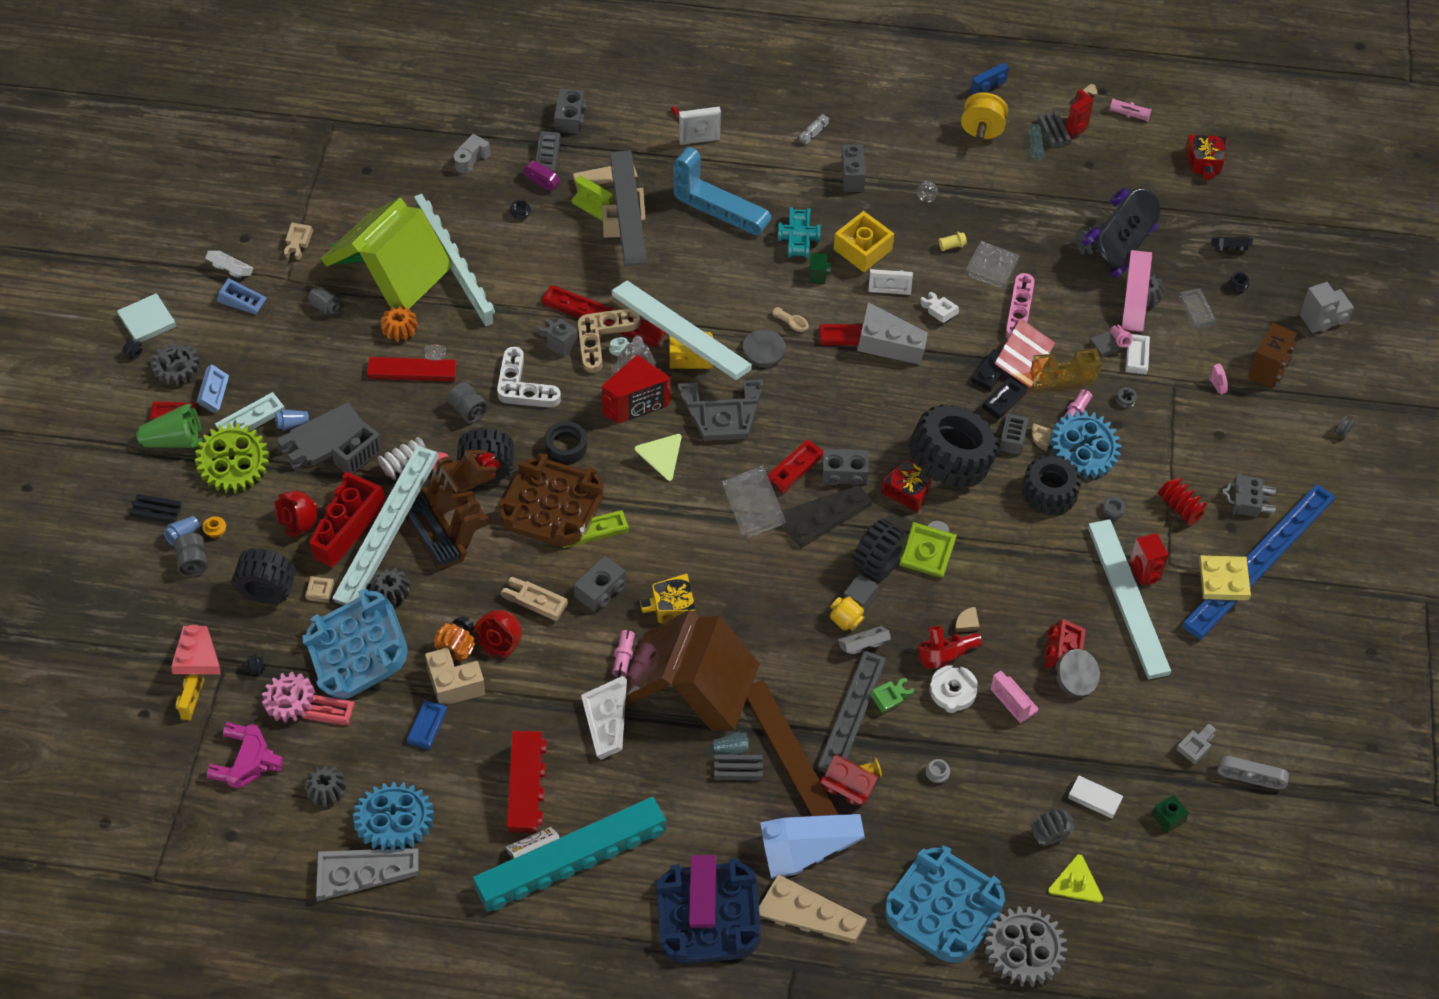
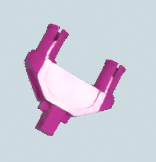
M227 722L225 724L227 727H224L223 737L242 740L243 743L234 766L228 768L211 763L207 770V779L227 782V785L230 787L240 788L261 777L262 773L267 772V770L281 772L284 764L283 757L273 754V751L267 748V744L257 725L250 724L246 727Z

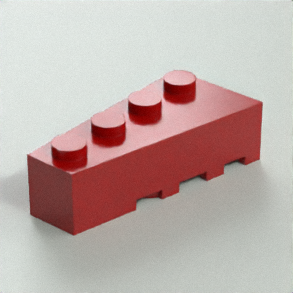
M345 471L342 477L341 485L337 486L334 492L335 497L332 503H329L326 508L324 519L320 520L309 542L314 559L332 568L376 518L386 502L381 486Z
M512 731L507 820L508 832L538 833V826H543V811H540V802H544L545 787H541V780L546 775V763H543V754L547 753V739H543L542 732Z

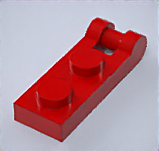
M807 439L768 474L766 481L771 485H776L778 490L785 494L799 478L823 458V450ZM782 474L786 476L784 480L780 478Z

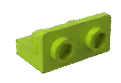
M579 175L575 180L577 194L571 200L572 204L603 221L602 205H616L613 194Z

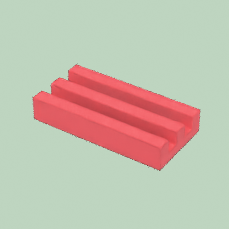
M314 695L315 702H310V704L316 703L328 706L311 705L312 709H305L306 716H302L303 719L349 726L355 703L354 701ZM330 706L346 708L347 710L334 709Z

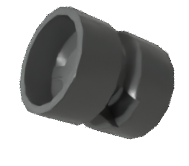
M468 382L456 385L447 397V402L467 423L471 424L480 420L489 407L488 403L480 395H477V391Z
M186 533L177 537L174 540V551L177 557L176 564L179 574L193 577L204 573L208 568L203 537L195 533Z

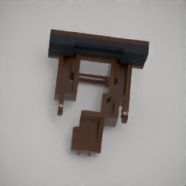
M467 450L462 459L455 462L450 457L439 459L436 462L428 489L426 486L421 488L405 517L437 569L463 562L467 553L465 549L469 547L475 530L487 526L491 521L489 516L485 515L481 510V505L475 500V494L472 491L459 492L475 488V485L488 482L496 477L495 472L499 468V462L494 460L495 455L493 453H486L485 450ZM455 509L451 524L449 525L443 514Z

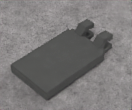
M349 402L290 430V433L277 439L278 449L283 455L293 451L288 454V457L290 459L289 464L294 470L306 465L308 462L314 466L332 457L331 448L364 422Z

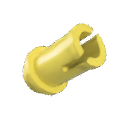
M956 232L955 235L939 238L941 251L955 247L963 248V245L967 244L963 232Z

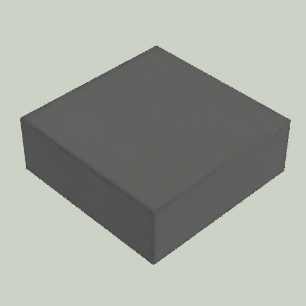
M1109 331L1090 338L1089 343L1100 358L1119 351L1120 346L1117 345L1116 340Z

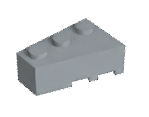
M868 302L857 351L920 365L925 351L928 332Z

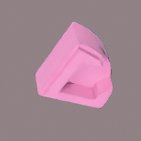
M1219 363L1213 366L1209 380L1221 395L1227 392L1228 383L1224 369Z

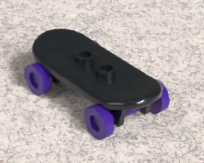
M1125 187L1120 189L1110 199V203L1114 207L1117 205L1118 207L1101 230L1095 226L1081 238V242L1085 246L1092 242L1095 243L1091 249L1093 251L1098 250L1101 258L1106 262L1105 264L1112 267L1110 274L1114 278L1121 275L1129 267L1128 261L1130 260L1131 250L1136 251L1143 240L1158 226L1160 204L1155 194L1148 189L1137 188L1130 192Z

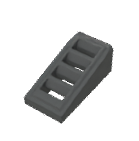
M541 131L538 141L536 162L540 164L541 162L552 163L541 165L553 172H556L561 144L560 133Z
M1007 413L999 448L1000 451L1021 455L1029 418ZM1009 426L1016 427V428H1021L1022 430H1020V429H1015V428H1010Z

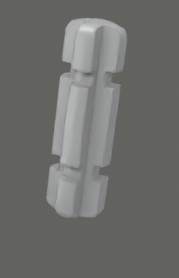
M821 114L816 118L817 120H814L805 131L799 134V142H802L804 145L810 142L822 128L829 124L827 116Z

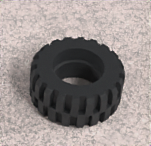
M942 404L939 407L937 405L926 410L920 417L909 441L910 454L912 459H914L915 465L920 467L926 476H931L932 480L940 481L946 486L954 485L955 488L963 486L966 488L980 483L986 477L999 452L998 439L994 429H990V424L986 420L983 421L977 413L974 414L967 408H959L958 405L948 406V404Z

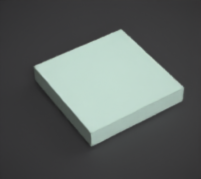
M157 293L117 311L118 316L135 341L143 342L176 327L174 319Z

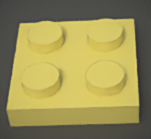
M1200 556L1199 565L1203 599H1250L1247 557Z

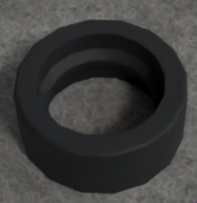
M570 421L558 422L549 427L545 433V451L548 457L554 462L565 465L581 460L587 451V435L585 430L579 424ZM561 436H572L579 441V445L570 450H560L553 445V441Z

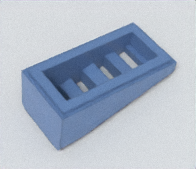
M228 278L218 293L217 301L257 315L267 297ZM254 300L258 301L255 306L251 305Z

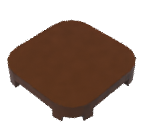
M539 453V457L531 458L527 461L523 459L518 465L519 471L505 498L500 499L499 512L501 523L506 529L514 533L553 545L570 546L576 544L587 533L591 520L595 517L603 501L604 483L597 474V470L589 467L587 471L557 463L548 460V454Z

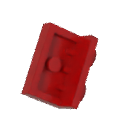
M1082 89L1077 90L1075 103L1070 106L1066 126L1070 138L1077 134H1082L1089 126L1094 99Z

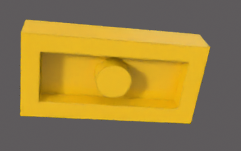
M189 674L184 678L183 693L178 696L176 701V709L179 710L180 717L183 720L191 721L204 683L203 674Z

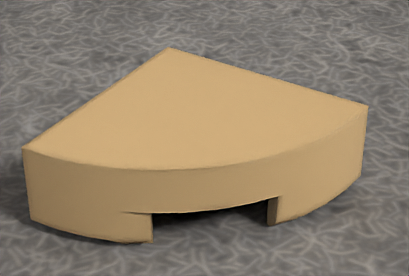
M1033 423L1032 439L1039 448L1047 451L1049 442L1052 439L1050 434L1053 430Z
M976 607L968 608L959 615L955 627L956 633L979 631Z

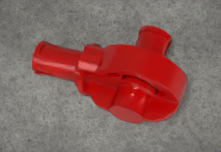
M942 626L929 627L930 640L918 645V657L922 665L928 669L945 667L956 657H961L965 650L981 647L982 640L980 635L973 633L960 637L958 634H952L951 637L944 639V628Z

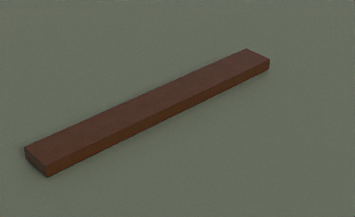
M764 680L753 683L746 701L809 816L838 815Z

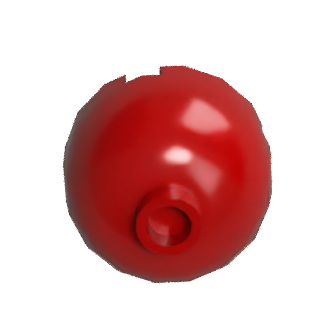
M298 490L278 494L279 500L275 501L274 508L279 525L284 524L288 528L284 532L290 537H297L308 532L316 522L318 511L316 502L309 495Z
M492 610L488 612L474 626V631L477 629L478 636L476 640L478 644L492 656H496V653L503 655L502 658L509 656L516 650L522 639L520 622L513 614L505 610Z

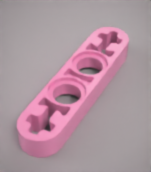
M1027 273L1019 274L1015 280L1005 334L1007 340L1020 320L1015 318L1013 314L1020 313L1024 316L1022 320L1026 323L1028 321L1034 278ZM1022 282L1027 283L1026 290L1021 289ZM1018 297H1023V298H1025L1027 301L1024 302V303H1021V302H1018V301L1016 300V298H1018Z

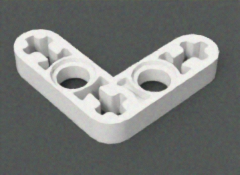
M510 347L505 350L497 387L499 400L509 404L549 408L559 405L561 394L558 387L520 382L524 364L523 351L518 347ZM513 356H517L515 358V364H511V359L513 358ZM508 372H515L517 374L513 378L505 376ZM527 391L535 393L533 397H525L523 394Z

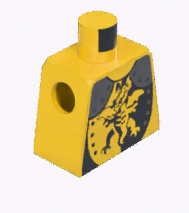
M688 574L654 583L652 585V597L640 599L642 613L655 611L657 622L660 624L688 610L696 614Z

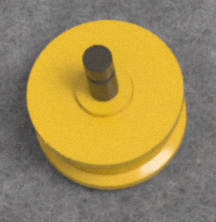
M991 93L973 94L965 101L964 112L961 117L962 127L967 133L976 137L975 139L978 142H982L984 139L995 138L1002 134L1005 129L1008 106L997 95Z

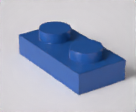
M1002 63L972 78L971 94L986 93L998 85H1003L1007 82L1009 67Z

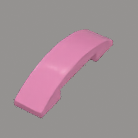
M1131 250L1122 328L1125 331L1143 333L1152 252Z

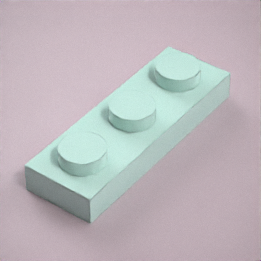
M272 392L215 423L216 429L219 431V425L223 429H227L228 423L231 424L232 428H235L236 424L239 423L240 429L243 430L248 425L249 431L275 418V412H279L281 409H285V407Z

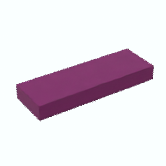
M691 855L690 928H715L716 855Z

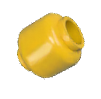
M849 596L843 600L838 597L830 606L833 609L830 614L831 620L843 631L849 629L853 631L865 618L863 616V607Z

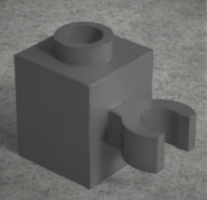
M561 318L555 324L552 320L545 319V326L548 328L538 326L539 335L547 337V348L563 358L578 345L577 328Z

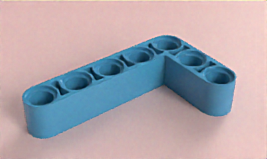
M686 147L674 162L673 192L675 197L685 204L754 235H760L771 221V214L758 205L700 180V154L696 149Z

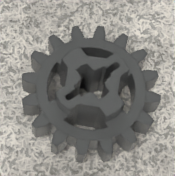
M172 342L171 347L165 344L164 350L157 349L158 355H152L153 362H151L154 376L159 378V382L166 380L167 385L175 382L177 386L179 381L188 383L187 378L194 379V372H199L200 360L197 351L193 350L191 345L185 348L184 342L179 346Z

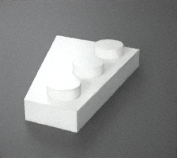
M624 676L581 695L596 755L600 759H604L622 750L627 679Z

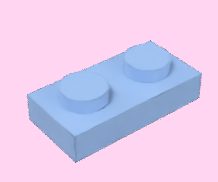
M214 365L208 366L196 403L213 413L219 411L229 375Z

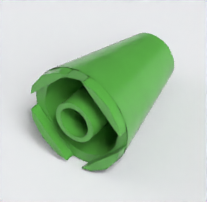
M185 404L141 425L139 431L136 432L138 443L142 444L145 448H198V442H202V438L198 439V432H201L202 429L195 408L190 409L191 404Z

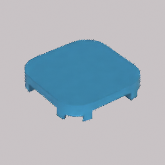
M367 589L358 591L360 597L323 617L318 614L310 619L312 623L306 635H302L303 644L309 649L319 679L316 682L320 689L333 698L344 700L364 691L396 673L406 661L408 650L394 607L382 593L368 591Z
M943 845L942 848H930L927 850L923 848L917 854L916 860L894 890L890 891L886 901L885 916L889 925L904 937L941 960L958 963L968 959L975 952L986 936L988 928H991L993 919H998L1005 902L1004 891L999 879L995 876L989 878L952 855L951 848Z

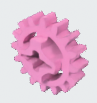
M290 672L289 677H285L282 673L279 680L272 678L274 684H267L265 687L268 692L262 693L264 698L262 703L268 715H273L276 721L282 717L284 723H287L290 717L297 721V715L299 714L303 717L306 716L304 710H311L310 702H315L313 695L315 690L309 679H304L302 674L295 677L293 672Z

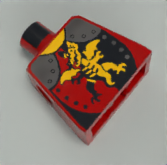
M1188 135L1185 152L1191 171L1193 173H1202L1205 180H1211L1215 177V174H1220L1225 159L1227 137Z
M904 460L884 478L881 493L918 513L930 490L932 477L926 476L915 463Z

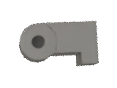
M472 134L454 154L456 171L463 174L469 173L473 169V165L481 157L486 160L491 155L490 143Z

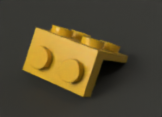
M705 332L713 338V334L711 332ZM670 336V368L713 369V364Z

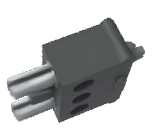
M1237 473L1233 482L1229 483L1226 489L1223 488L1222 494L1226 495L1227 500L1231 503V513L1233 515L1242 514L1258 517L1260 512L1274 514L1276 511L1275 506L1262 504H1269L1270 496L1263 494L1275 495L1276 488L1263 486V479L1244 476L1241 473ZM1232 486V497L1230 499L1229 493H1227V491H1229L1230 487Z

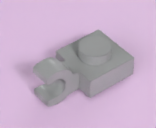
M1208 724L1199 734L1192 730L1178 744L1176 750L1193 764H1196L1210 750L1211 744L1209 742L1214 738V733L1217 729Z

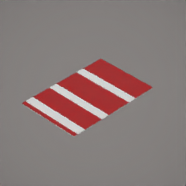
M1020 319L995 364L1030 388L1055 342Z

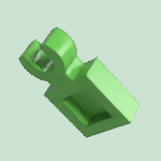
M906 678L900 679L896 686L890 681L871 691L870 696L882 713L901 705L904 701L903 698H909L914 692L913 688L905 690L902 687L908 681Z

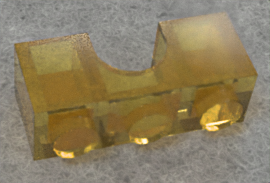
M1097 348L1076 350L1071 360L1062 363L1057 362L1055 353L1033 355L1030 373L1035 388L1095 382L1099 380L1102 363Z

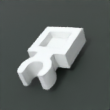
M929 292V300L924 297L921 298V306L928 309V313L942 323L959 313L957 305L945 297L940 300L937 299V295L933 292Z

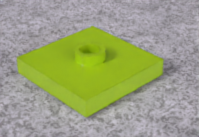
M913 522L907 546L899 566L943 579L957 535Z

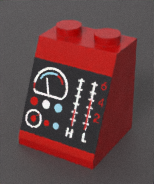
M638 354L602 385V412L608 419H612L618 424L670 405V377Z

